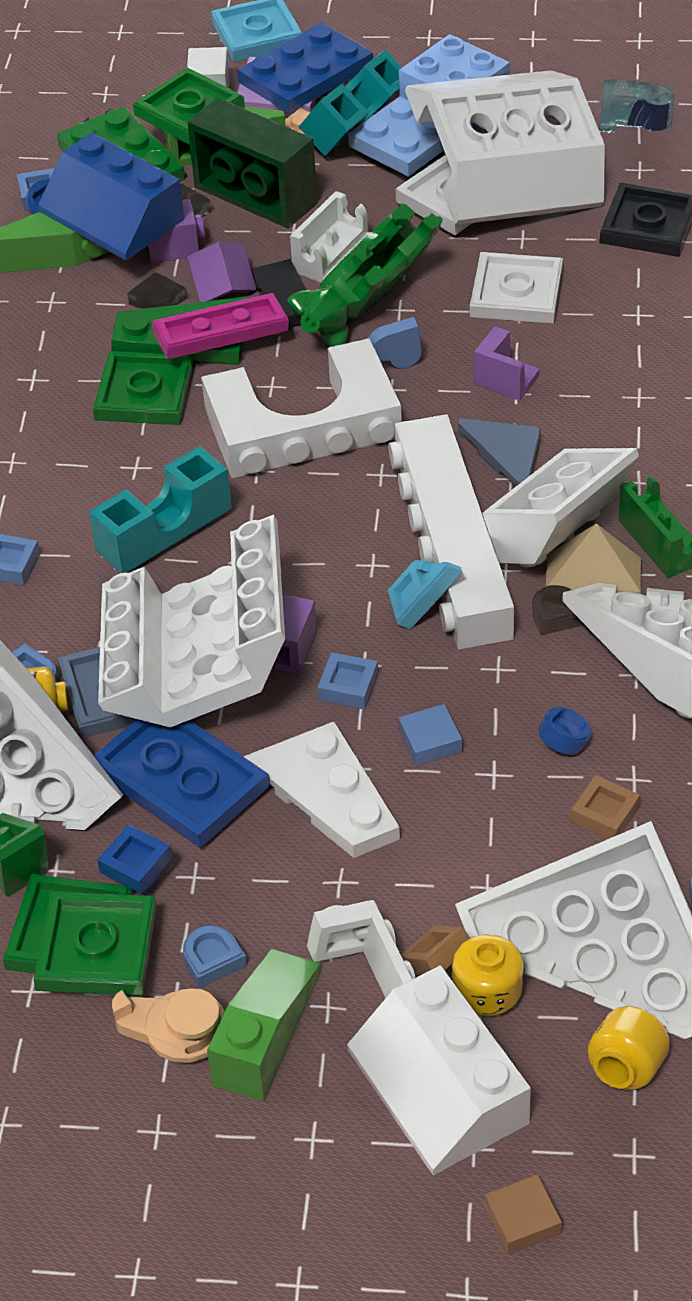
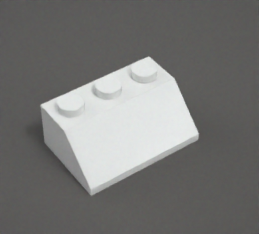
M637 448L563 449L485 510L482 514L499 563L520 564L521 567L536 566L545 561L547 554L556 546L572 539L574 532L586 522L597 518L601 514L600 510L617 497L621 484L625 483L639 458Z
M441 965L393 989L347 1044L348 1052L433 1176L530 1124V1086Z

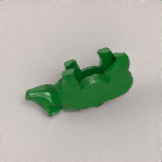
M402 203L337 264L320 283V289L313 291L301 290L288 297L287 302L289 306L301 318L302 330L307 333L320 335L322 340L331 347L344 344L349 331L346 325L347 320L358 319L407 273L426 251L431 240L438 232L443 219L431 213L416 227L410 222L415 212L407 204Z

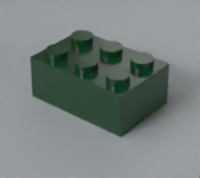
M220 98L215 99L187 122L195 188L287 229L317 205L314 138Z

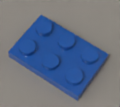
M320 23L237 69L238 83L290 114L356 76L373 59V52L329 26Z
M136 719L93 755L123 794L199 848L270 786L269 774L191 720L173 727H167Z

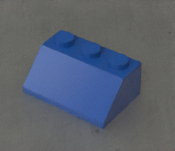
M92 132L62 152L38 204L39 212L126 261L184 220L180 179Z

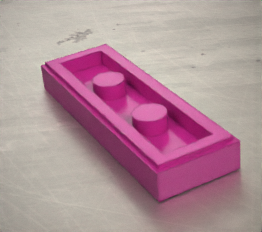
M269 293L153 320V334L166 358L171 359L288 331L289 319L274 294Z

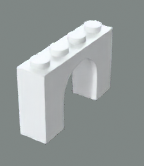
M370 338L328 348L329 377L337 399L325 409L312 414L292 416L279 414L267 409L256 398L244 367L201 377L205 411L231 478L395 440V423L402 422L401 404Z

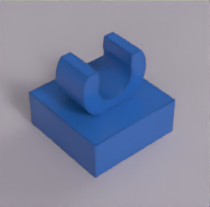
M128 824L97 859L99 872L140 894L146 895L159 880V873L172 859L171 847Z

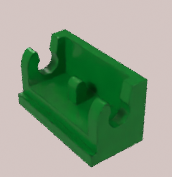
M649 476L646 482L647 490L641 496H638L637 486L632 480L623 483L620 487L618 518L622 526L668 579L692 569V535L659 499V483L654 477Z

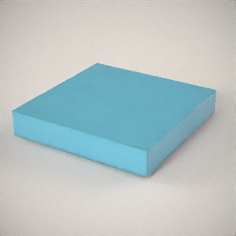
M256 0L211 11L212 24L224 46L227 47V52L233 62L249 59V57L262 56L284 42L302 34L284 0Z

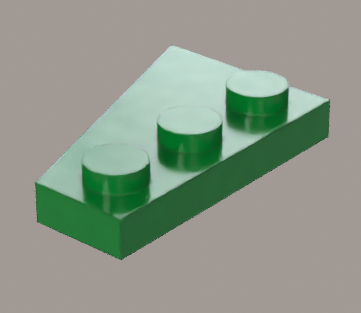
M248 296L117 312L111 338V351L164 354L153 334V320L248 299ZM242 342L188 355H193V361L239 365Z

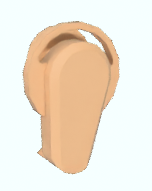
M182 989L166 994L161 999L127 998L123 990H121L112 1001L117 1031L124 1036L149 1044L160 1057L173 1062L191 1063L208 1057L207 1049L214 1036V1028L219 1022V1016L222 1019L224 1014L223 1006L209 992L202 989Z

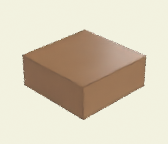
M595 775L571 808L570 822L606 839H610L623 833L640 808L641 795Z
M434 925L400 955L403 961L407 960L410 962L414 974L417 976L440 965L446 970L453 963L454 954L460 945L470 939L463 927Z
M538 1174L485 1194L484 1206L507 1254L561 1234L562 1222Z

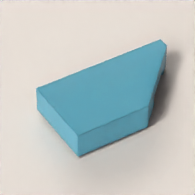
M414 560L388 589L397 624L411 629L462 573L461 567L449 562L431 563L424 560Z

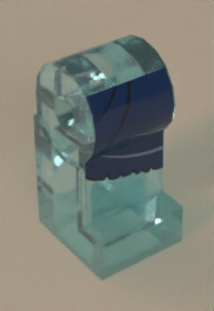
M605 79L599 131L615 132V126L642 127L649 131H662L669 128L673 120L674 91L667 86L650 84L649 82Z

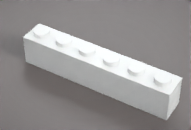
M448 415L395 423V442L388 444L389 457L393 470L400 469L401 471L398 474V483L402 500L410 499L411 505H408L411 529L413 532L420 531L421 537H418L421 560L431 563L449 562L460 566L462 569V573L440 596L443 603L439 605V611L444 632L452 631L458 650L514 640V605Z

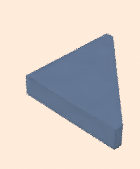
M459 418L458 434L460 437L468 438L478 448V454L498 474L501 475L503 473L515 486L532 474L540 441V427Z

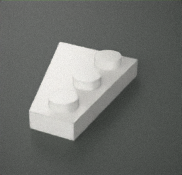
M335 722L243 756L269 774V784L275 788V794L287 804L293 802L311 817L312 825L353 858L400 840L399 825Z

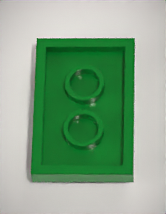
M125 106L110 110L101 116L76 124L67 130L57 133L58 146L62 151L92 132L180 179V182L185 180L184 167Z

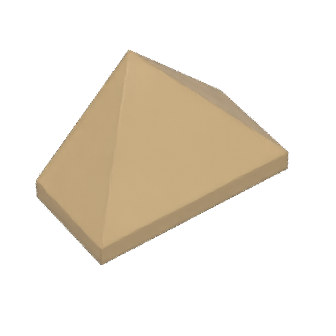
M596 523L548 553L545 595H563V592L595 583L617 585L616 593L635 592L641 594V558Z

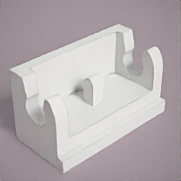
M335 191L290 235L292 263L298 274L321 283L337 264L369 234L367 211L362 204L355 209L356 217H353L347 211L348 202L346 195Z

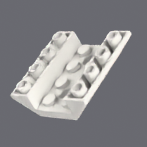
M541 71L407 85L405 92L417 123L434 122L452 173L443 189V193L455 225L595 208L603 205L605 144L578 78L555 71ZM544 115H549L552 119L559 121L561 125L549 123ZM477 123L478 126L486 129L488 133H479L470 124Z
M274 514L259 521H248L238 529L231 531V566L220 567L208 576L190 583L178 584L161 594L145 567L130 573H120L102 584L98 704L102 710L173 727L262 691L285 640L278 521Z

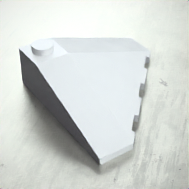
M595 583L563 592L562 601L656 699L676 709L679 715L692 719V599L683 600L684 592L653 588H647L646 596L635 592L616 593L617 585Z
M0 640V814L6 813L36 823L37 819L66 821L65 829L85 830L119 800L123 794L33 675Z
M651 821L455 904L464 929L470 938L483 934L499 935L511 941L519 949L524 963L525 975L563 991L568 986L595 997V1004L612 1011L624 1006L644 1009L667 1027L666 1031L668 1034L685 1041L692 1039V913Z

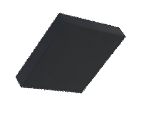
M619 183L600 230L599 243L680 257L692 225V194Z

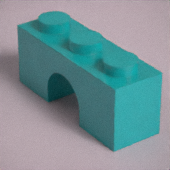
M385 49L367 63L346 86L342 83L320 100L299 125V129L305 135L314 138V145L326 156L348 138L350 131L383 109L400 92L399 70L402 66Z
M201 446L196 447L163 467L164 486L157 498L150 504L145 506L126 489L89 511L95 551L118 572H129L232 509L228 469Z

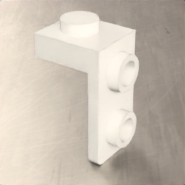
M374 900L346 906L334 905L322 911L314 912L307 942V948L314 962L364 952L385 998L393 989L415 978L410 962L407 960L403 961L396 947L392 924L388 919L383 920Z

